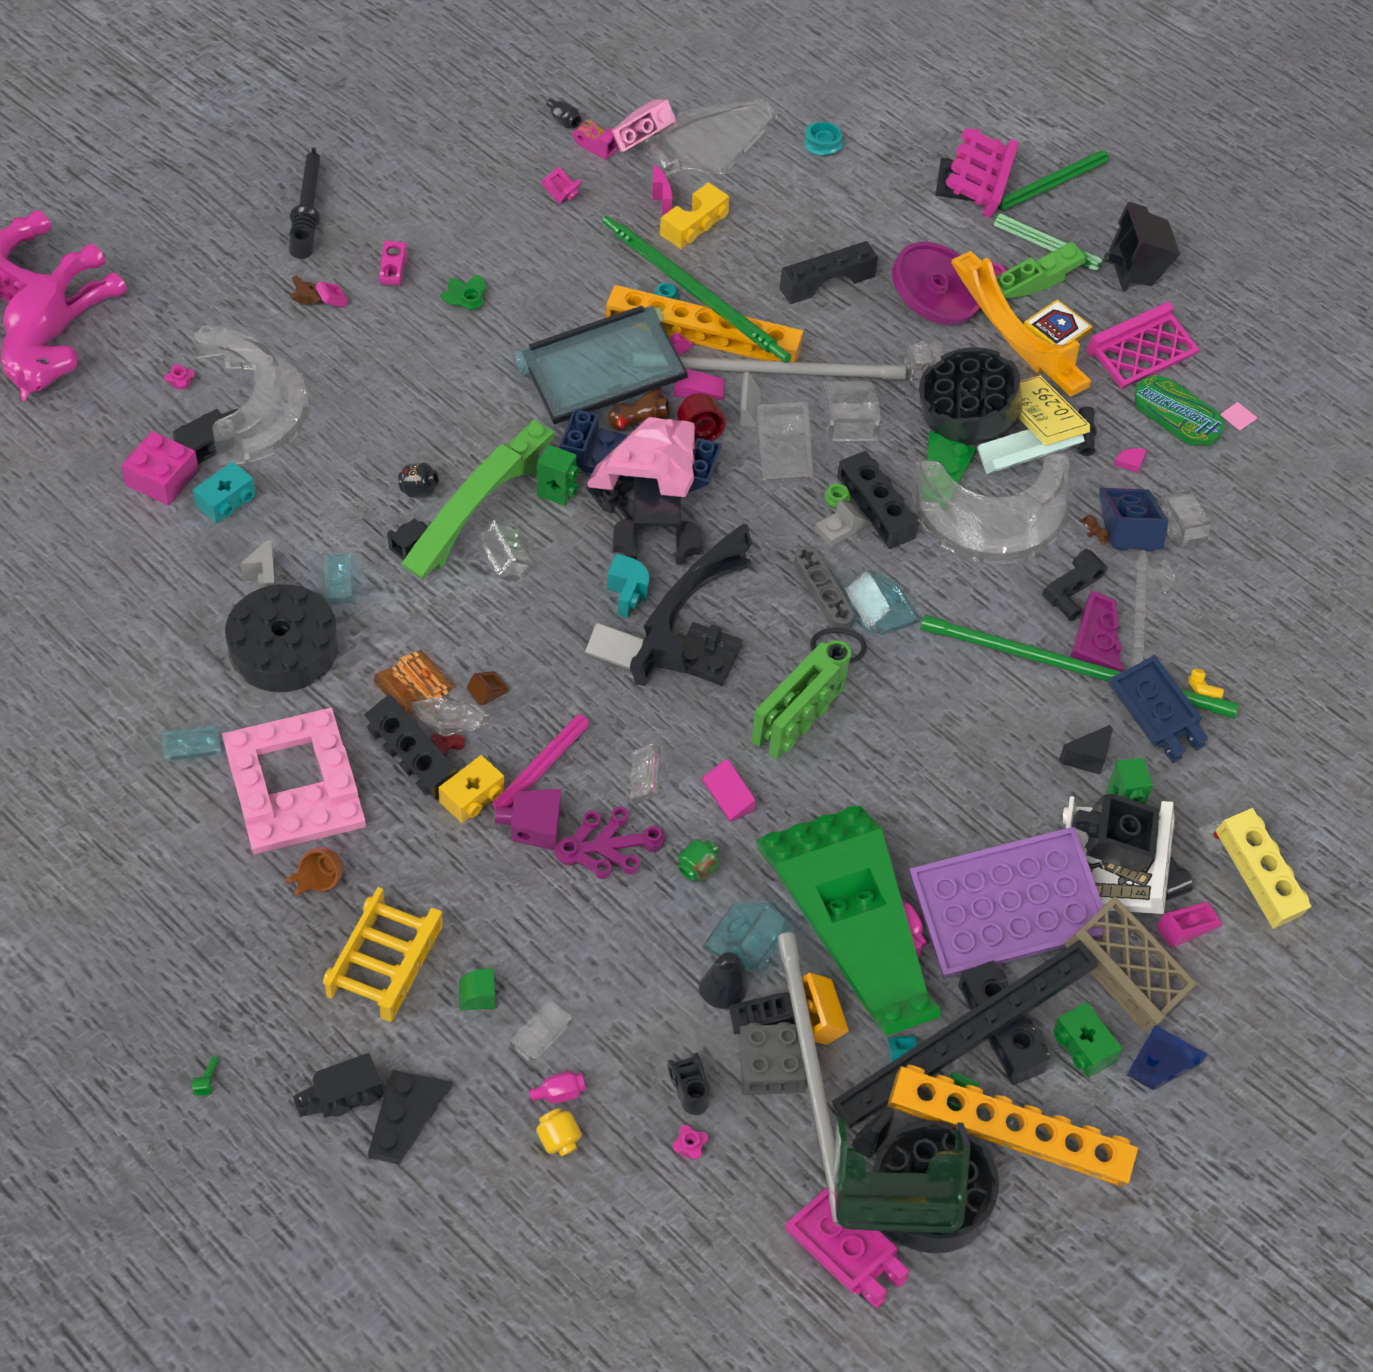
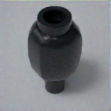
M548 99L546 105L551 109L553 117L559 124L565 128H576L580 125L581 116H579V112L574 106L565 101Z

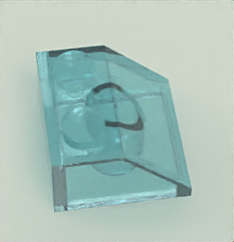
M867 569L845 589L850 598L849 604L859 613L862 618L860 620L862 626L869 632L873 631L885 635L915 625L920 621L897 581Z
M733 903L705 941L703 947L717 957H720L726 951L733 952L740 957L746 971H760L767 965L769 957L776 947L779 946L778 935L788 932L790 926L772 903Z

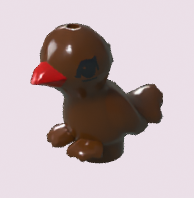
M662 387L647 392L632 406L624 403L613 406L608 412L607 419L609 425L616 430H625L634 423L643 422L648 417L658 419L669 418V401L667 397L663 398Z

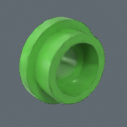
M833 484L826 490L824 499L829 506L837 508L839 500L850 502V493L844 485Z

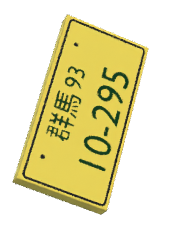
M1041 375L1021 381L1023 404L1018 419L1045 446L1090 432V424Z

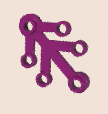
M619 806L612 810L611 820L595 840L584 842L589 833L600 826L599 813L588 811L584 814L583 824L572 837L562 838L556 843L555 856L564 865L579 863L594 872L595 876L599 879H606L611 875V863L609 861L620 866L626 874L632 875L639 871V858L635 855L625 856L615 849L642 845L647 851L657 852L664 846L665 834L659 827L650 826L643 833L612 838L620 826L628 822V810ZM618 814H622L624 817L617 818L615 816ZM592 818L595 819L596 822L590 823L587 820ZM649 835H656V836H658V837H657V838H651V837H649ZM566 848H572V849H574V850H572V851H566V850H564V849H566ZM598 853L606 859L596 861L587 854ZM632 862L636 865L634 867H629L626 864ZM599 867H606L607 870H606V871H599L598 868H599Z

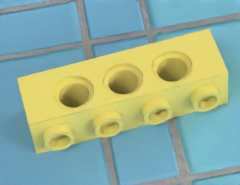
M1253 808L1225 819L1215 830L1273 929L1301 917L1312 907L1307 893L1298 885L1292 868L1285 863L1277 843L1270 838L1262 818L1256 814ZM1247 839L1251 840L1255 846L1250 845ZM1261 863L1265 864L1268 867L1269 871L1265 870L1262 867ZM1276 888L1280 889L1283 892L1284 896L1280 895L1276 891Z

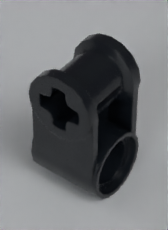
M693 1053L690 1058L676 1062L668 1060L669 1076L673 1086L676 1088L684 1111L691 1115L704 1113L709 1105L710 1086L699 1054ZM696 1093L701 1095L702 1097L693 1098L690 1095Z

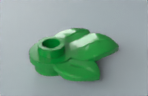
M479 275L473 276L468 283L450 278L448 291L441 293L440 297L449 305L475 310L483 305L486 283Z

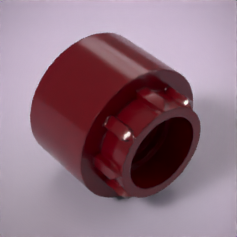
M702 393L689 395L678 408V421L683 420L694 423L695 443L697 438L714 441L723 433L726 420L717 401L712 396Z

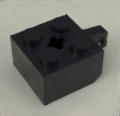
M1105 794L1095 803L1091 812L1078 810L1073 816L1071 827L1083 831L1089 836L1087 856L1140 873L1154 859L1160 809L1116 794Z

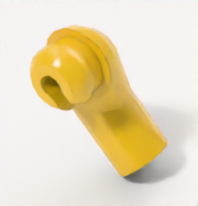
M1195 668L1191 671L1188 683L1195 693L1222 699L1224 689L1208 685L1204 680V670Z

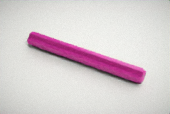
M582 714L576 715L493 801V809L496 811V807L511 808L514 802V794L520 791H527L584 732L589 725V720Z

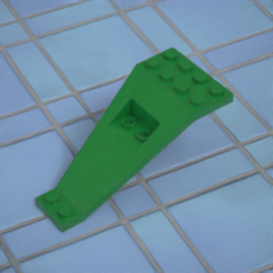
M860 805L849 806L841 812L822 815L816 820L798 823L789 829L780 832H770L764 837L756 839L757 850L777 873L854 992L885 1036L941 1017L940 1007L927 993L882 828Z

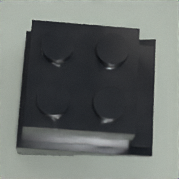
M1129 201L1118 221L1120 227L1109 248L1110 253L1107 252L1103 258L1104 262L1114 264L1122 291L1125 292L1131 282L1153 286L1180 255L1169 221L1149 213L1147 207Z

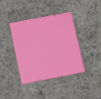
M1238 402L1220 414L1239 431L1257 419L1254 414Z

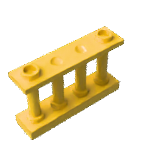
M378 887L373 897L368 896L366 899L363 915L334 967H329L326 971L323 984L325 985L326 996L330 999L334 997L337 989L340 987L376 1001L380 1007L381 1019L392 1023L443 927L442 911L432 907L426 917L422 916L419 918L385 905L384 891ZM378 915L417 929V935L414 941L409 940L407 942L373 929L372 926ZM368 939L404 953V959L401 965L393 966L358 951L364 940ZM355 963L391 977L390 980L392 982L388 989L379 990L348 978L345 975L351 964Z

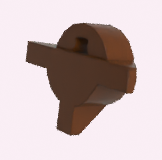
M297 275L292 277V281L296 286V292L290 294L292 300L305 305L321 301L315 284L303 282Z

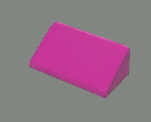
M728 759L722 761L702 777V781L730 822L754 811L755 798Z

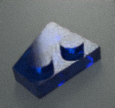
M1155 1026L1132 1064L1127 1076L1154 1091L1203 1063L1207 1054L1164 1029Z

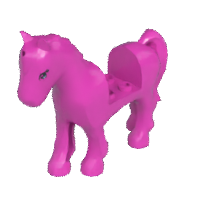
M34 210L27 217H15L9 226L0 229V297L9 302L3 316L6 336L3 338L0 361L6 377L12 380L16 387L20 389L21 401L23 402L30 393L45 389L56 379L72 372L77 367L78 356L74 348L64 345L49 347V342L59 336L73 319L90 306L110 297H120L127 292V286L122 278L116 273L111 272L103 280L89 281L77 293L65 299L66 288L76 274L89 268H99L105 264L106 259L103 253L92 243L84 246L80 252L66 253L62 257L59 266L51 275L26 270L10 262L8 256L20 242L34 240L38 234L45 235L52 229L47 216L39 210Z

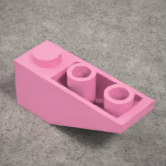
M652 100L636 109L615 127L612 133L620 152H624L672 124L676 119L668 100Z

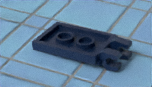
M1155 655L1109 679V686L1150 742L1159 749L1163 747L1166 756L1172 763L1181 760L1183 757L1182 754L1185 752V749L1178 739L1185 735L1188 743L1195 751L1205 747V741H1207L1208 737L1199 724L1202 717Z

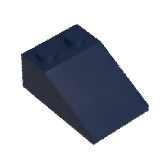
M1099 489L1105 529L1108 532V540L1113 548L1122 551L1136 548L1148 552L1154 551V549H1164L1169 521L1149 489Z

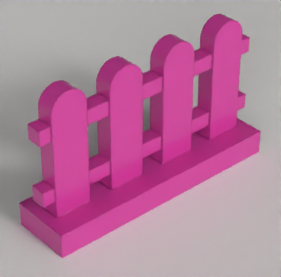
M966 128L961 134L962 140L966 143H961L956 149L957 155L963 159L956 158L953 161L951 168L957 174H950L946 184L954 190L953 193L957 195L961 193L975 200V204L979 206L983 204L982 215L990 218L1001 202L1019 142L1011 138L1005 146L1001 144V140L997 138L993 140L981 134V130L977 128L974 130Z

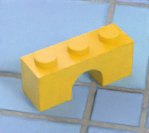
M709 182L692 195V212L685 211L676 206L661 217L660 235L682 249L688 243H692L704 231H708L717 221L727 216L729 212V196Z

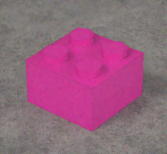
M154 431L148 434L121 465L126 486L168 506L199 472L195 450Z

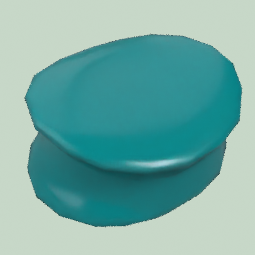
M816 122L805 128L806 138L804 144L806 150L810 153L828 155L843 148L842 132L838 126L829 122Z

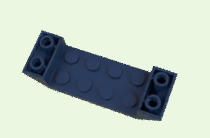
M574 409L559 449L576 454V465L582 471L592 474L595 467L628 435L598 428L599 414ZM697 438L693 449L694 481L688 493L709 485L722 448L721 443ZM620 475L618 480L626 481L629 478L634 482V476Z

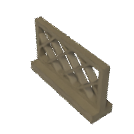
M1116 896L1064 943L1067 948L1078 940L1084 944L1098 962V967L1090 973L1144 1032L1156 1026L1196 985L1195 981ZM1112 907L1121 916V924L1109 923L1108 911ZM1091 927L1102 928L1103 942L1095 941L1087 931ZM1109 929L1122 931V944L1110 943ZM1128 931L1136 932L1141 937V946L1129 945ZM1110 949L1123 950V964L1115 963L1110 958ZM1129 951L1142 953V966L1130 965ZM1149 953L1156 954L1161 959L1162 968L1149 967ZM1130 971L1143 972L1144 986H1136L1132 982ZM1150 973L1162 974L1163 988L1150 987ZM1169 975L1177 976L1185 986L1181 990L1170 989ZM1151 993L1163 994L1164 1007L1160 1011L1151 1002Z

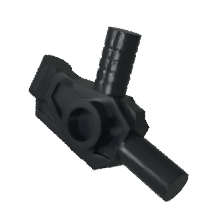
M628 478L617 488L614 487L613 490L589 488L587 486V490L603 511L611 514L615 512L620 520H632V517L624 508L626 499L623 495L634 488L633 480Z

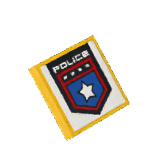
M1058 299L1024 322V326L1034 335L1046 342L1058 345L1067 344L1073 340L1078 342L1090 334L1093 326Z

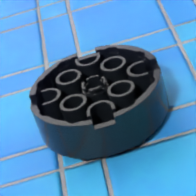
M969 347L941 356V360L934 366H928L919 384V394L925 422L932 431L952 441L978 442L990 440L992 437L1007 430L1016 421L1022 409L1021 381L1016 365L1011 359L1008 361L1000 356V352L988 348Z
M287 584L268 585L255 590L242 598L234 606L226 621L225 637L233 669L244 677L248 684L262 690L289 692L311 685V681L318 678L321 674L325 675L337 657L338 637L334 613L329 604L320 595L302 586Z
M916 1122L899 1129L884 1142L875 1160L870 1178V1203L883 1229L904 1246L925 1253L952 1252L973 1242L985 1229L997 1201L999 1177L991 1154L982 1142L971 1133L968 1135L947 1122ZM929 1184H933L934 1186L939 1187L940 1189L932 1187Z

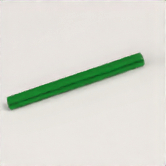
M1100 150L1003 196L998 209L1006 211L1107 163L1109 160L1108 153Z

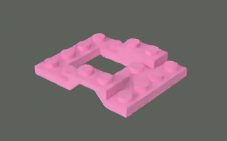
M332 707L222 733L253 855L366 827L357 787ZM312 742L323 782L268 795L257 755Z

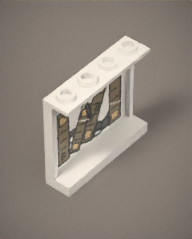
M1070 796L1069 807H1064L1063 824H1066V828H1070L1073 816L1078 810L1091 812L1092 807H1076L1075 797ZM1161 802L1154 859L1140 873L1087 856L1089 836L1086 835L1087 833L1076 829L1103 907L1116 896L1130 912L1164 914L1175 821L1173 802Z

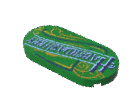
M1150 376L1137 384L1134 393L1137 408L1183 442L1193 446H1197V444L1209 446L1217 442L1221 437L1224 428L1221 415L1175 381L1162 376Z

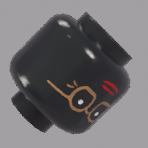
M428 463L408 464L399 473L398 484L400 490L410 498L430 496L433 494L435 486L439 484V476L437 471L433 470Z

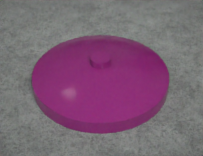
M915 242L906 246L895 259L892 267L894 286L902 300L923 318L938 324L958 325L970 320L980 308L951 264L952 259L961 256L952 249L933 242Z

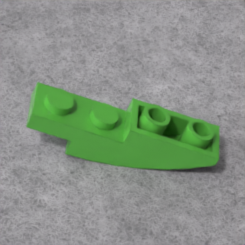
M1072 241L1037 261H1034L1031 257L996 276L1004 298L1022 297L1064 281L1066 273L1086 263V257Z

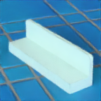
M1028 429L981 444L977 449L987 475L1075 447L1085 440L1082 434L1045 446Z

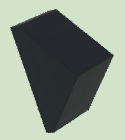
M1108 725L1065 744L1059 761L1063 765L1100 775L1106 759L1113 728L1111 725Z

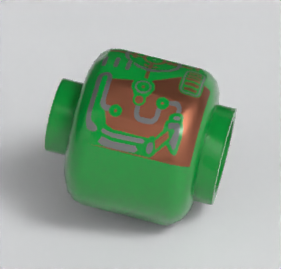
M694 839L679 853V864L677 867L689 881H705L720 865V860L717 856L719 849L710 840L704 842Z

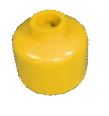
M557 1108L539 1118L540 1124L537 1126L536 1132L547 1153L555 1154L559 1152L560 1156L563 1157L577 1149L575 1143L581 1139L582 1133L570 1111H562L561 1108Z

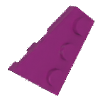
M1091 590L1086 600L1070 656L1123 672V662H1120L1121 642L1118 641L1117 634L1119 623L1115 599Z

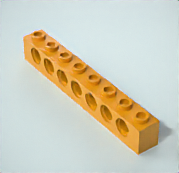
M614 285L607 301L606 318L643 305L644 311L653 309L655 316L662 323L669 338L677 332L690 339L693 344L758 360L782 361L773 353H767L708 307ZM746 317L774 338L781 348L791 354L792 357L789 362L797 361L802 346L803 330ZM646 323L631 328L651 333Z
M907 1065L906 1068L901 1067L897 1071L887 1107L927 1121H941L953 1124L954 1128L968 1135L971 1133L977 1138L1120 1187L1129 1184L1138 1147L1130 1145L1131 1141L1127 1138L1116 1135L1109 1138L1100 1135L1101 1130L1095 1127L1083 1125V1128L1071 1125L1072 1121L1066 1117L1054 1115L1051 1118L1042 1115L1041 1109L1029 1105H1024V1108L1013 1105V1100L1007 1097L995 1095L992 1098L983 1095V1090L978 1087L966 1085L963 1088L954 1085V1080L942 1075H936V1078L925 1075V1070L913 1065ZM923 1086L931 1091L932 1098L930 1101H923L919 1098L917 1094L918 1087ZM948 1097H956L960 1101V1111H953L948 1107ZM982 1106L988 1109L990 1113L989 1121H982L978 1118L976 1114L977 1107ZM1011 1116L1018 1120L1019 1130L1017 1132L1011 1131L1007 1127V1117ZM1038 1126L1047 1130L1049 1134L1047 1142L1037 1138L1035 1131ZM1066 1137H1073L1077 1141V1152H1072L1066 1147ZM1096 1147L1105 1149L1107 1152L1106 1162H1101L1096 1158Z

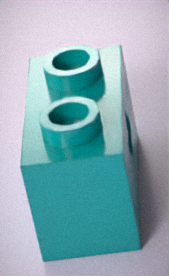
M233 461L192 490L195 506L216 524L223 518L229 517L233 511L244 503L251 501L256 495L254 478Z

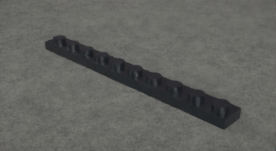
M1078 940L832 1101L833 1107L848 1128H853L888 1104L897 1071L901 1067L906 1068L907 1065H913L925 1070V1075H934L1097 968V960L1084 944Z

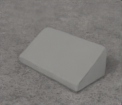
M745 372L743 373L740 424L746 427H758L761 389L750 373Z
M597 623L593 629L585 654L630 670L631 660L639 652L644 639Z

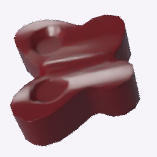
M445 727L441 734L435 733L430 736V740L445 757L451 748L461 750L465 747V739L458 734H454L450 727Z

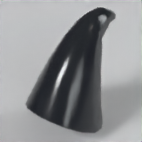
M726 951L722 953L700 981V995L711 1006L726 1009L729 1008V1005L740 1003L745 998L747 992L745 967L740 957L733 952Z

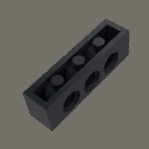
M867 451L840 460L837 478L848 489L850 496L860 510L871 520V525L886 546L892 549L916 539L919 519L907 507L903 496L898 494L893 488L889 477H885L879 469L877 461L872 459Z
M389 693L364 714L370 723L366 727L376 739L381 736L385 740L382 746L392 758L396 755L399 756L402 760L399 766L409 777L414 774L419 779L415 784L426 796L431 793L438 800V787L457 774L458 771ZM399 726L396 732L390 733L393 728ZM416 745L412 751L406 752L410 746ZM432 764L428 770L423 771L426 765Z
M994 960L963 971L958 987L972 1010L990 998L986 994L995 995L1008 987V981L1004 971L998 969ZM1025 1015L987 1039L1012 1085L1045 1073L1050 1060L1049 1051L1045 1044L1039 1042L1035 1035L1033 1022L1029 1018L1026 1019ZM1014 1044H1021L1025 1049L1017 1048Z

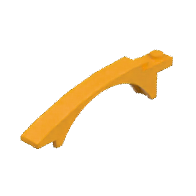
M969 251L952 259L951 264L985 315L1011 347L1037 374L1044 371L1070 397L1090 387L1091 380L1075 366L1080 344L1076 340L1067 344H1052L1040 339L1028 330L1005 300L994 274L992 262L988 258L983 259L982 262L972 251Z

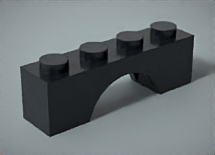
M865 241L786 266L781 270L779 289L791 305L812 298L815 291L823 283L834 277L847 276L856 284L875 277L878 256L870 244Z

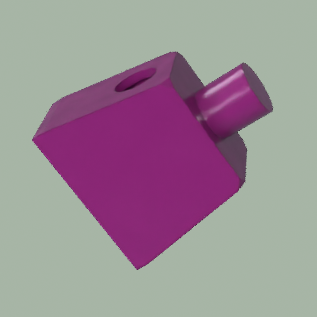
M561 789L516 792L514 794L513 808L496 807L495 824L511 825V840L514 842L555 850L561 806Z

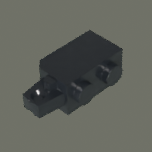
M215 409L172 431L174 441L195 450L197 463L200 464L232 447V434L245 426L246 420L238 409L223 414L218 409Z
M366 1053L316 1071L313 1077V1086L294 1095V1104L299 1117L321 1112L324 1118L330 1116L338 1117L347 1113L349 1109L360 1105L369 1106L379 1098H382V1083L370 1053Z

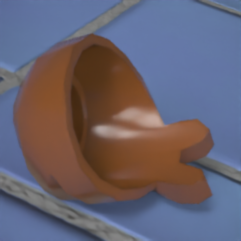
M328 847L313 848L301 857L297 873L286 877L285 882L288 884L298 883L294 891L296 896L301 895L307 889L313 891L329 890L341 880L343 862L336 851Z

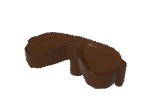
M1088 514L1079 520L1080 523H1083L1090 530L1087 533L1089 538L1095 535L1101 542V545L1109 541L1107 530L1098 527L1096 519L1092 514Z

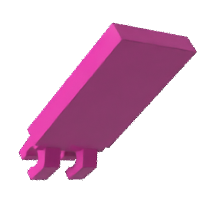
M827 1187L785 1224V1230L851 1294L855 1292L859 1295L862 1292L865 1299L877 1309L886 1301L884 1296L887 1294V1291L875 1279L884 1272L886 1277L900 1288L908 1281L907 1275L909 1270L898 1260L896 1256L897 1247L850 1203L852 1222L842 1226L834 1225L829 1203V1189Z

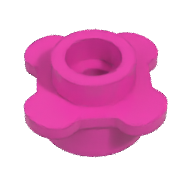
M175 364L172 366V370L164 375V380L175 389H185L190 385V378H193L195 373L192 369H185L181 364Z
M684 1125L679 1129L680 1135L678 1140L673 1142V1150L676 1153H680L683 1157L693 1160L699 1159L702 1155L703 1144L708 1142V1135L705 1132L692 1130L689 1125ZM692 1140L693 1144H688V1141Z

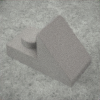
M839 500L836 513L816 523L815 531L832 547L871 526L872 522L857 505Z
M271 540L265 541L241 563L243 580L258 579L259 589L268 585H276Z

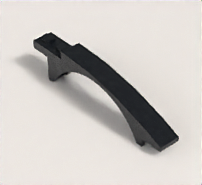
M748 524L740 525L697 560L666 593L646 621L644 629L647 637L643 640L642 647L630 663V671L633 674L635 684L646 686L656 667L682 673L687 672L689 665L685 660V649L673 636L677 615L685 602L704 585L725 574L749 567L751 564L750 559L744 558L752 544Z

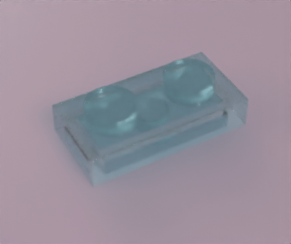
M351 554L324 555V596L328 604L352 603Z
M218 725L161 732L164 762L221 754Z

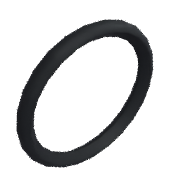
M845 628L823 629L817 632L810 641L811 651L816 648L818 638L825 634L840 633L856 638L861 644V651L855 657L850 658L849 664L859 661L867 651V645L862 636Z

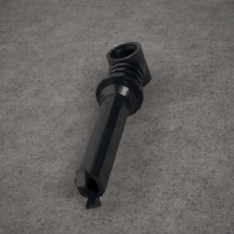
M312 147L311 153H308L306 156L300 203L290 212L292 224L289 234V252L292 256L299 259H305L312 255L315 228L320 221V215L314 208L320 165V155L316 153L317 148Z

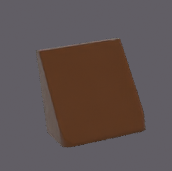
M495 671L474 673L467 685V690L480 706L499 698L509 691Z

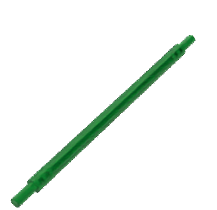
M605 216L602 219V223L611 229L618 239L635 250L767 353H773L784 363H788L791 360V354L781 348L774 338L657 251L624 224H618L609 216Z

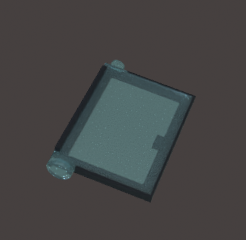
M641 305L531 343L529 348L513 352L520 375L530 374L553 425L569 420L574 409L592 412L688 378V372L661 323L664 321V317L660 307L653 308V306L644 308Z

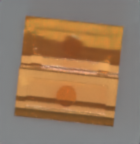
M423 650L400 657L397 666L375 673L373 680L386 696L390 693L409 716L438 701L453 689L451 682Z

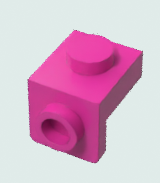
M560 167L541 181V184L558 204L565 199L571 201L579 193L577 189L582 183L580 179L573 183Z

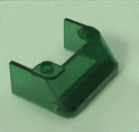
M837 1118L834 1154L835 1213L838 1223L843 1228L849 1230L951 1233L962 1226L965 1216L970 1142L964 1123L957 1122L955 1151H941L933 1155L929 1161L928 1174L866 1172L864 1155L857 1149L847 1148L848 1140L844 1120Z

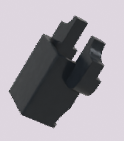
M634 477L633 520H621L615 524L613 530V552L622 553L627 557L637 560V530L639 527L672 526L676 528V564L683 565L684 559L690 555H700V529L693 522L681 521V497L661 495L657 479Z

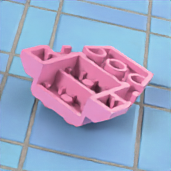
M646 418L595 467L587 482L588 487L613 490L620 475L654 478L658 480L661 495L686 497L694 481V423L683 420Z

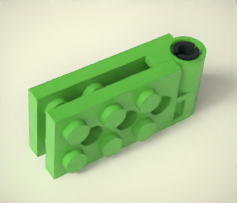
M839 640L830 641L827 644L821 642L755 710L751 737L752 743L760 748L767 740L770 741L768 754L778 759L784 752L789 753L792 750L796 739L801 734L804 736L809 732L813 721L817 717L822 718L825 715L830 703L844 690L846 685L851 649L845 642Z

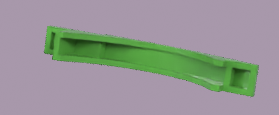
M533 420L506 446L501 443L444 505L402 562V567L422 580L435 567L441 569L445 565L452 546L463 526L476 508L493 490L513 477L527 475L534 478L537 475L538 453L554 439V431Z

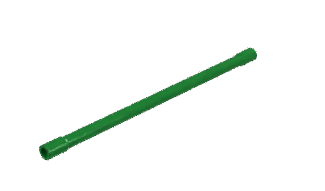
M924 615L920 630L940 636H949L1109 682L1110 678L1122 673L1118 670L955 625L929 615ZM1181 689L1193 706L1235 719L1239 703Z

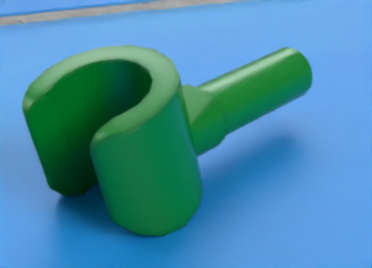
M212 1056L204 1072V1077H193L192 1089H194V1096H207L211 1094V1079L219 1061L218 1057Z

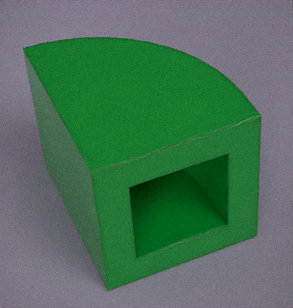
M494 968L475 970L460 978L459 1011L495 1009Z

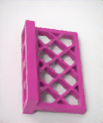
M1168 301L1092 336L1086 351L1090 357L1096 355L1122 390L1198 354L1200 349L1174 317L1172 312L1175 308ZM1169 323L1174 329V334L1161 331L1162 326ZM1143 334L1155 335V343L1143 340ZM1160 337L1172 340V347L1159 344ZM1124 343L1136 344V352L1123 348ZM1176 343L1185 344L1189 350L1185 352L1175 349ZM1141 346L1154 349L1153 356L1140 353ZM1104 352L1118 353L1117 361L1109 359ZM1157 352L1168 353L1170 358L1168 360L1156 358ZM1122 355L1135 358L1134 365L1121 362ZM1138 360L1151 363V367L1149 369L1137 367ZM1119 368L1132 372L1131 377L1124 380L1119 373Z

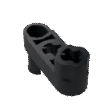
M1084 549L1074 558L1072 565L1075 569L1057 578L1042 592V596L1053 607L1057 606L1069 621H1074L1082 613V609L1070 596L1098 581L1107 571V566L1088 549Z

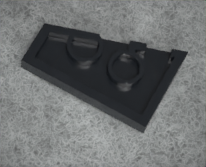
M392 1070L368 1151V1158L400 1164L420 1135L419 1132L428 1118L433 1116L439 1102L452 1088V1082Z

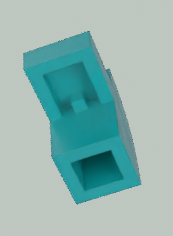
M616 553L607 573V589L621 593L618 599L619 616L628 618L631 610L637 608L640 599L647 601L649 573L646 567L638 560Z

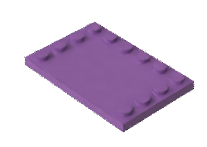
M1074 827L909 869V876L943 979L960 975L963 971L994 960L996 965L1064 948L1066 947L1064 943L1103 908L1090 867ZM1091 927L1087 931L1094 940L1103 938L1102 928ZM1109 929L1110 936L1112 934V929Z

